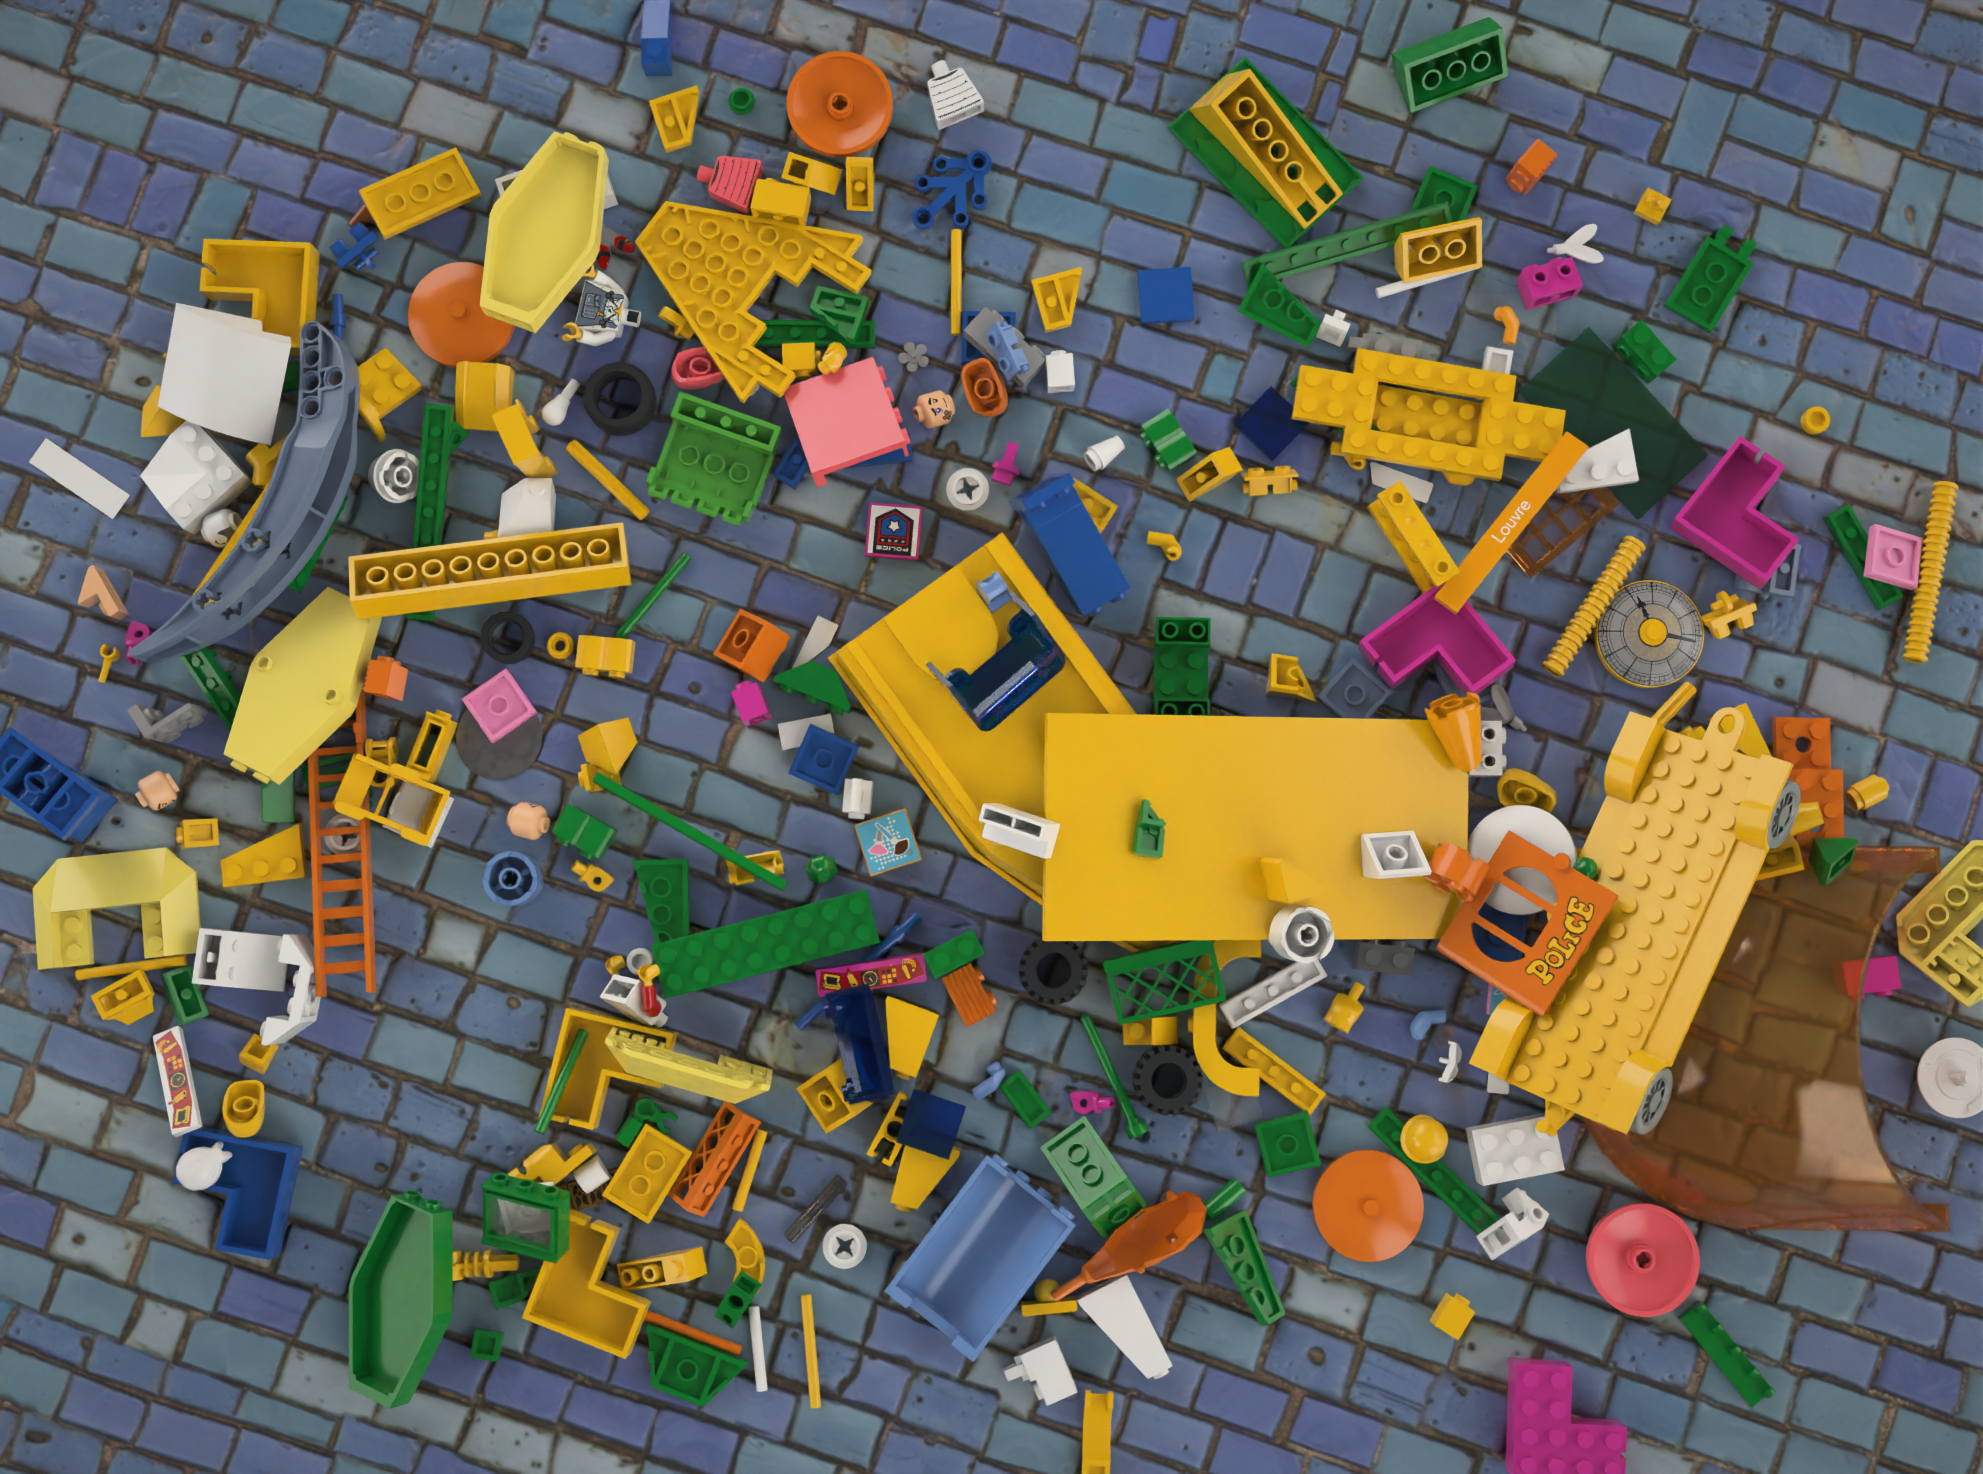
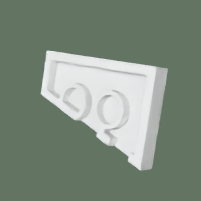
M1630 429L1589 448L1558 486L1557 494L1631 484L1639 481Z

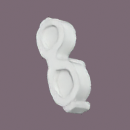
M1448 1041V1044H1450L1449 1059L1439 1058V1062L1447 1064L1442 1078L1438 1080L1449 1083L1456 1077L1458 1072L1457 1064L1462 1056L1459 1044Z

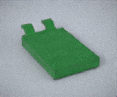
M1725 224L1719 229L1714 239L1709 236L1704 239L1663 306L1707 333L1712 332L1754 264L1747 259L1757 243L1747 238L1745 242H1742L1737 252L1729 248L1725 243L1734 229Z

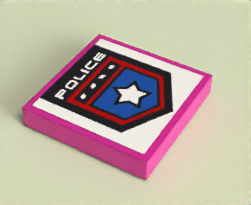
M869 502L865 557L919 561L923 507Z

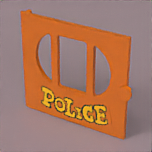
M1508 830L1488 862L1490 868L1476 896L1472 899L1471 903L1464 901L1439 941L1436 950L1543 1018L1545 1014L1550 1012L1549 1007L1619 895L1570 867L1571 860L1565 853H1558L1553 857ZM1520 867L1533 868L1542 872L1549 878L1556 890L1557 906H1553L1507 878L1504 873ZM1500 882L1551 914L1550 920L1533 947H1529L1478 914L1496 883ZM1473 923L1480 925L1523 952L1525 957L1512 962H1500L1489 958L1476 944L1473 935Z

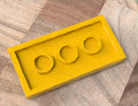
M456 147L358 190L384 240L481 197V192Z

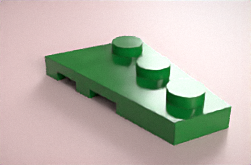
M1262 263L1237 312L1309 348L1321 323Z

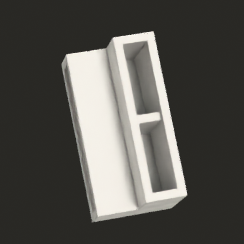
M999 803L983 804L979 821L985 823L982 838L1044 859L1052 857L1060 823Z

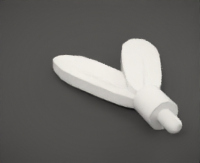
M1596 224L1585 225L1564 243L1554 244L1552 248L1547 249V253H1553L1554 255L1567 254L1590 264L1600 263L1604 260L1603 255L1599 251L1583 245L1595 235L1597 231Z

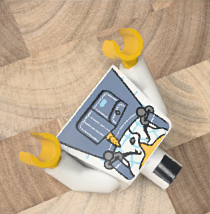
M592 264L582 276H588L589 280H585L576 321L575 323L569 322L562 326L564 329H569L571 335L564 334L562 339L569 342L576 338L577 342L597 347L613 341L614 338H620L624 325L639 327L641 312L628 309L629 300L624 290L611 277L598 269H594Z

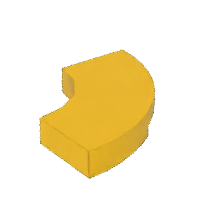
M739 1218L724 1242L732 1249L736 1258V1273L733 1282L742 1271L762 1284L765 1274V1255L761 1241L753 1228L742 1218Z

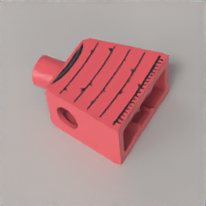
M718 156L714 169L700 165L697 181L709 184L708 193L712 200L739 213L750 216L757 178L761 179L764 169L761 160Z

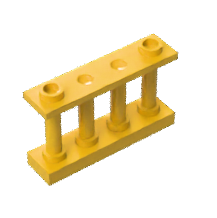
M1401 480L1377 495L1378 500L1367 506L1369 512L1423 594L1433 586L1437 588L1460 573Z

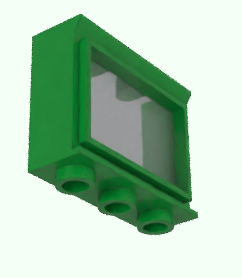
M497 1172L481 1185L483 1189V1236L481 1244L552 1263H557L569 1250L570 1191Z

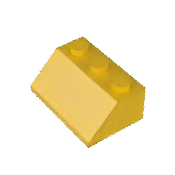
M1477 217L1401 233L1394 244L1395 269L1403 283L1481 268L1482 219Z

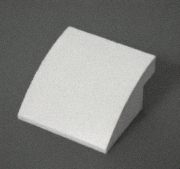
M176 303L158 407L202 427L233 437L271 445L291 348V338L263 332L261 320Z

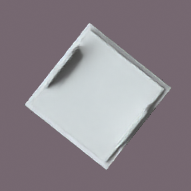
M403 781L386 818L418 831L434 793ZM448 797L430 842L426 846L433 847L454 798ZM386 825L382 826L384 828H387L393 832L400 834V831L396 829H393Z

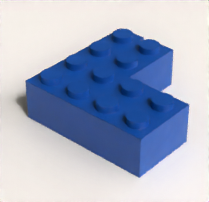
M201 1127L183 1134L179 1153L184 1154L198 1147L211 1148L217 1141H223L222 1151L232 1153V1157L222 1163V1171L218 1180L212 1186L204 1189L227 1194L215 1250L267 1260L280 1256L303 1146L255 1136L240 1138L235 1137L229 1131ZM175 1170L173 1184L182 1185L176 1177Z

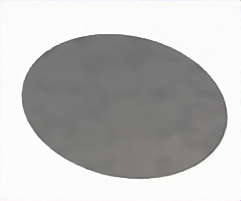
M467 709L457 727L456 743L458 752L466 766L484 778L493 780L513 778L527 770L539 754L542 744V728L538 716L534 715L493 744Z

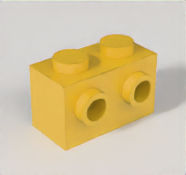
M757 178L750 207L752 216L806 225L811 204L810 188L795 182L787 184L773 178H766L765 180Z

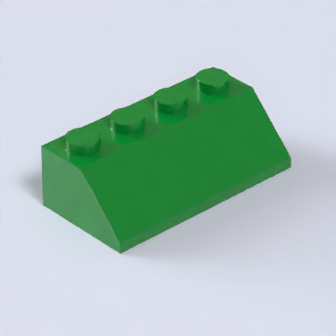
M1490 17L1391 53L1395 78L1407 108L1411 113L1508 77L1503 28Z

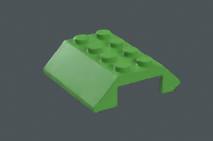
M679 391L670 415L673 420L657 466L656 468L651 466L646 479L648 495L665 501L668 496H671V503L688 509H692L696 505V512L713 518H717L719 514H722V521L736 526H740L742 522L748 523L758 506L775 460L781 427Z

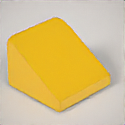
M254 1033L240 1052L239 1062L263 1075L279 1045H261L262 1038Z

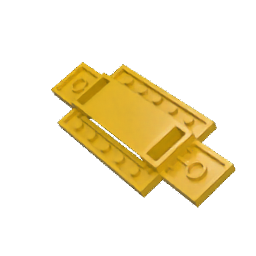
M1358 348L1353 374L1306 365L1300 366L1291 419L1343 428L1344 432L1340 454L1500 481L1505 456L1542 462L1562 437L1566 410L1514 402L1516 375ZM1378 382L1483 399V401L1476 402L1378 385ZM1372 424H1373L1379 431L1371 430Z

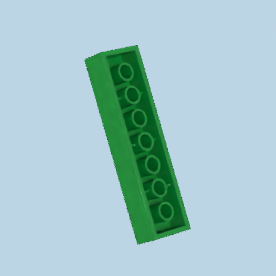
M865 889L653 944L651 947L655 963L660 970L659 979L664 999L871 946L880 943L867 890Z

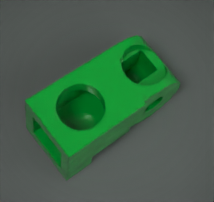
M741 1271L720 1303L714 1317L733 1329L762 1284Z

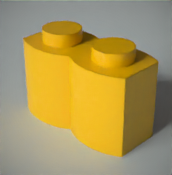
M579 635L575 667L582 670L583 675L598 676V672H609L608 677L625 678V674H632L636 642L622 638Z

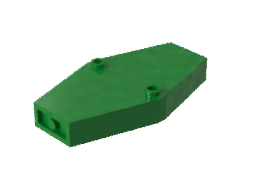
M406 1190L403 1194L391 1196L351 1276L349 1284V1389L389 1409L410 1402L450 1324L453 1312L452 1210L442 1206V1202L421 1197V1193L414 1190Z

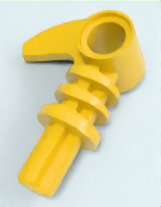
M487 1249L484 1251V1255H482L481 1251L474 1252V1256H472V1252H465L463 1257V1250H452L453 1281L464 1279V1274L466 1278L472 1277L473 1273L475 1277H481L482 1272H484L486 1278H492L494 1272L516 1271L519 1269L520 1260L518 1254L494 1255L492 1249Z

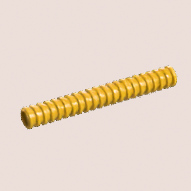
M1949 481L1933 483L1935 490L1932 491L1931 496L1934 498L1930 500L1932 507H1929L1928 510L1931 515L1927 516L1929 523L1926 524L1928 531L1924 533L1926 539L1923 540L1925 547L1922 548L1923 555L1921 556L1922 563L1920 564L1921 571L1919 572L1918 588L1914 589L1916 596L1913 597V602L1915 604L1911 605L1913 612L1910 613V618L1912 620L1908 622L1910 629H1907V634L1909 637L1905 639V642L1908 644L1904 646L1906 653L1902 656L1908 662L1925 663L1928 661L1926 654L1929 653L1930 649L1927 646L1931 645L1929 638L1933 634L1930 629L1934 628L1932 621H1935V616L1933 613L1937 612L1935 605L1938 604V599L1936 597L1940 595L1938 589L1941 588V583L1939 581L1943 578V575L1940 573L1944 572L1942 564H1945L1946 561L1943 556L1947 555L1945 548L1948 547L1949 543L1946 540L1950 539L1948 532L1951 531V526L1949 524L1953 522L1951 516L1954 515V510L1952 508L1956 505V502L1953 500L1957 498L1955 491H1958L1959 488L1957 484Z

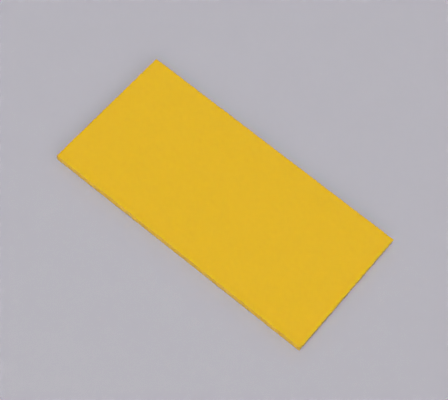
M1045 713L1044 818L1060 823L1052 857L1043 858L1042 940H1269L1272 920L1283 907L1288 905H1303L1323 911L1331 920L1334 939H1441L1464 901L1456 896L1457 893L1450 890L1447 894L1432 887L1433 883L1426 880L1423 876L1385 879L1363 877L1362 834L1413 830L1428 863L1439 843H1449L1468 851L1469 772H1463L1461 769L1454 767L1428 720ZM1144 799L1149 800L1152 804L1150 807L1159 819L1162 818L1166 823L1163 826L1165 835L1163 856L1160 859L1132 855L1141 801ZM1262 857L1283 859L1327 887L1328 890L1325 894L1292 903L1269 900L1260 860Z

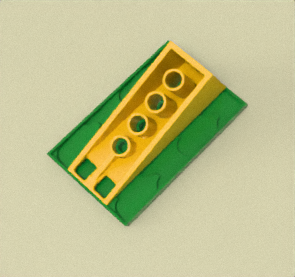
M1246 57L1236 63L1167 127L1187 151L1225 187L1253 219L1255 218L1283 248L1290 247L1364 179Z

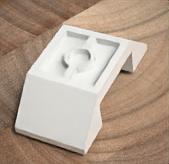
M283 934V939H280L278 942V962L299 965L300 967L299 970H296L293 977L295 992L294 997L289 1000L287 1013L290 1016L267 1017L260 1029L261 1045L268 1046L285 1043L317 1019L321 997L316 996L314 947L306 935Z

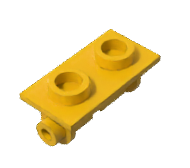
M1276 466L1275 470L1264 471V468H1250L1248 472L1241 473L1244 481H1247V483L1242 485L1243 494H1248L1249 496L1268 495V485H1272L1273 494L1292 493V490H1297V480H1292V477H1298V473L1295 469H1291V466Z
M780 850L744 856L777 876L784 874L785 867ZM726 860L730 884L735 883L738 886L755 882L752 874Z

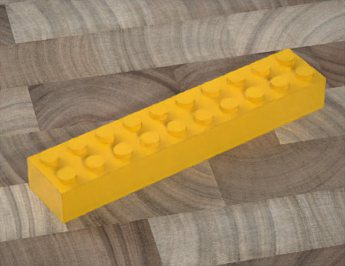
M623 522L348 557L350 603L357 620L632 585L627 539Z

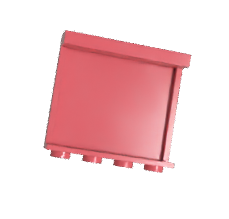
M873 357L839 368L835 373L831 371L828 375L822 374L793 384L784 393L817 488L827 484L824 475L902 448L905 457L909 456L906 445L911 442L906 428L900 429L899 423L903 422L898 407L892 408L891 402L895 400L890 386L884 387L883 382L887 381L883 367L882 365L877 367Z

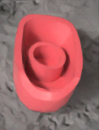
M704 347L691 348L679 352L671 369L672 380L677 388L686 391L706 388L725 379Z

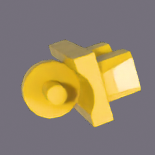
M1720 591L1716 594L1717 602L1710 604L1712 612L1701 616L1703 625L1709 628L1712 636L1716 639H1722L1731 634L1728 622L1734 620L1738 629H1745L1754 625L1752 612L1756 611L1757 607L1755 602L1748 603L1744 598L1739 600L1737 594L1728 596L1725 591Z

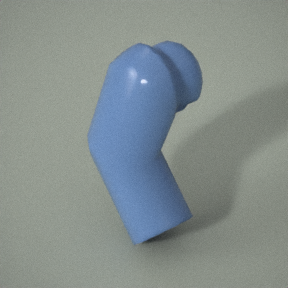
M995 1061L988 1066L987 1072L991 1077L972 1089L973 1095L977 1100H981L994 1092L1004 1078L1005 1068H1002L999 1062Z

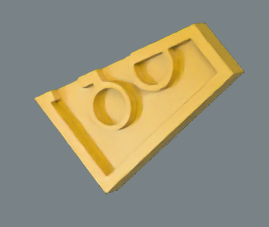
M298 823L220 860L223 888L308 878L302 824Z

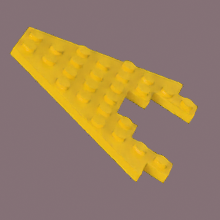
M669 201L664 202L635 240L636 247L742 403L746 402L758 384L781 398L796 378L793 371L754 347L766 331L767 326L759 319L747 313L775 274L798 288L813 267L855 294L860 291L871 276V269L852 258L863 243L861 235Z

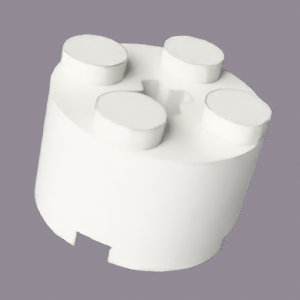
M1288 905L1275 915L1270 926L1268 938L1275 951L1282 957L1301 963H1311L1324 958L1330 952L1335 936L1334 931H1332L1330 918L1320 909L1303 905Z

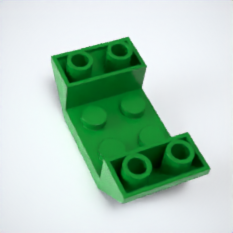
M1156 617L1153 665L1154 715L1210 716V699H1208V647L1210 646L1211 618Z

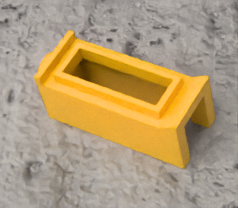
M438 709L435 714L426 712L421 730L405 766L417 771L420 779L431 783L436 781L458 725L457 722L451 720V714ZM433 724L441 726L442 729L427 766L418 765Z

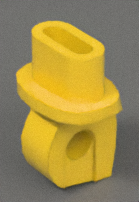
M667 306L662 307L657 316L675 327L674 335L676 337L680 334L690 340L694 332L685 318Z
M576 859L571 866V870L580 875L578 880L580 882H587L589 888L594 891H604L614 881V878L608 872L591 863L585 865ZM595 877L601 878L599 883H595L593 880Z

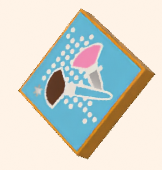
M906 808L854 825L870 877L922 860Z

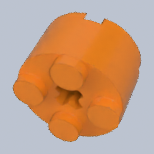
M1443 842V844H1438L1428 863L1432 871L1431 875H1423V877L1432 882V887L1446 894L1450 890L1457 893L1456 896L1461 900L1471 903L1490 867L1479 857L1475 862L1469 856L1470 852Z

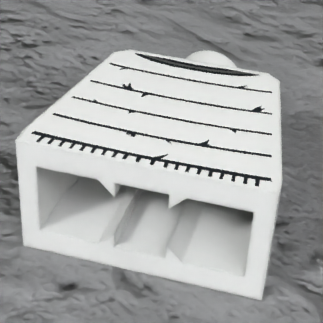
M945 60L938 61L931 66L935 78L927 81V87L938 130L984 112V101L962 68L950 71Z

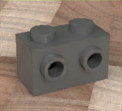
M1364 939L1363 942H1355L1352 969L1412 976L1415 948H1407L1408 942L1391 940L1390 946L1380 944V939Z

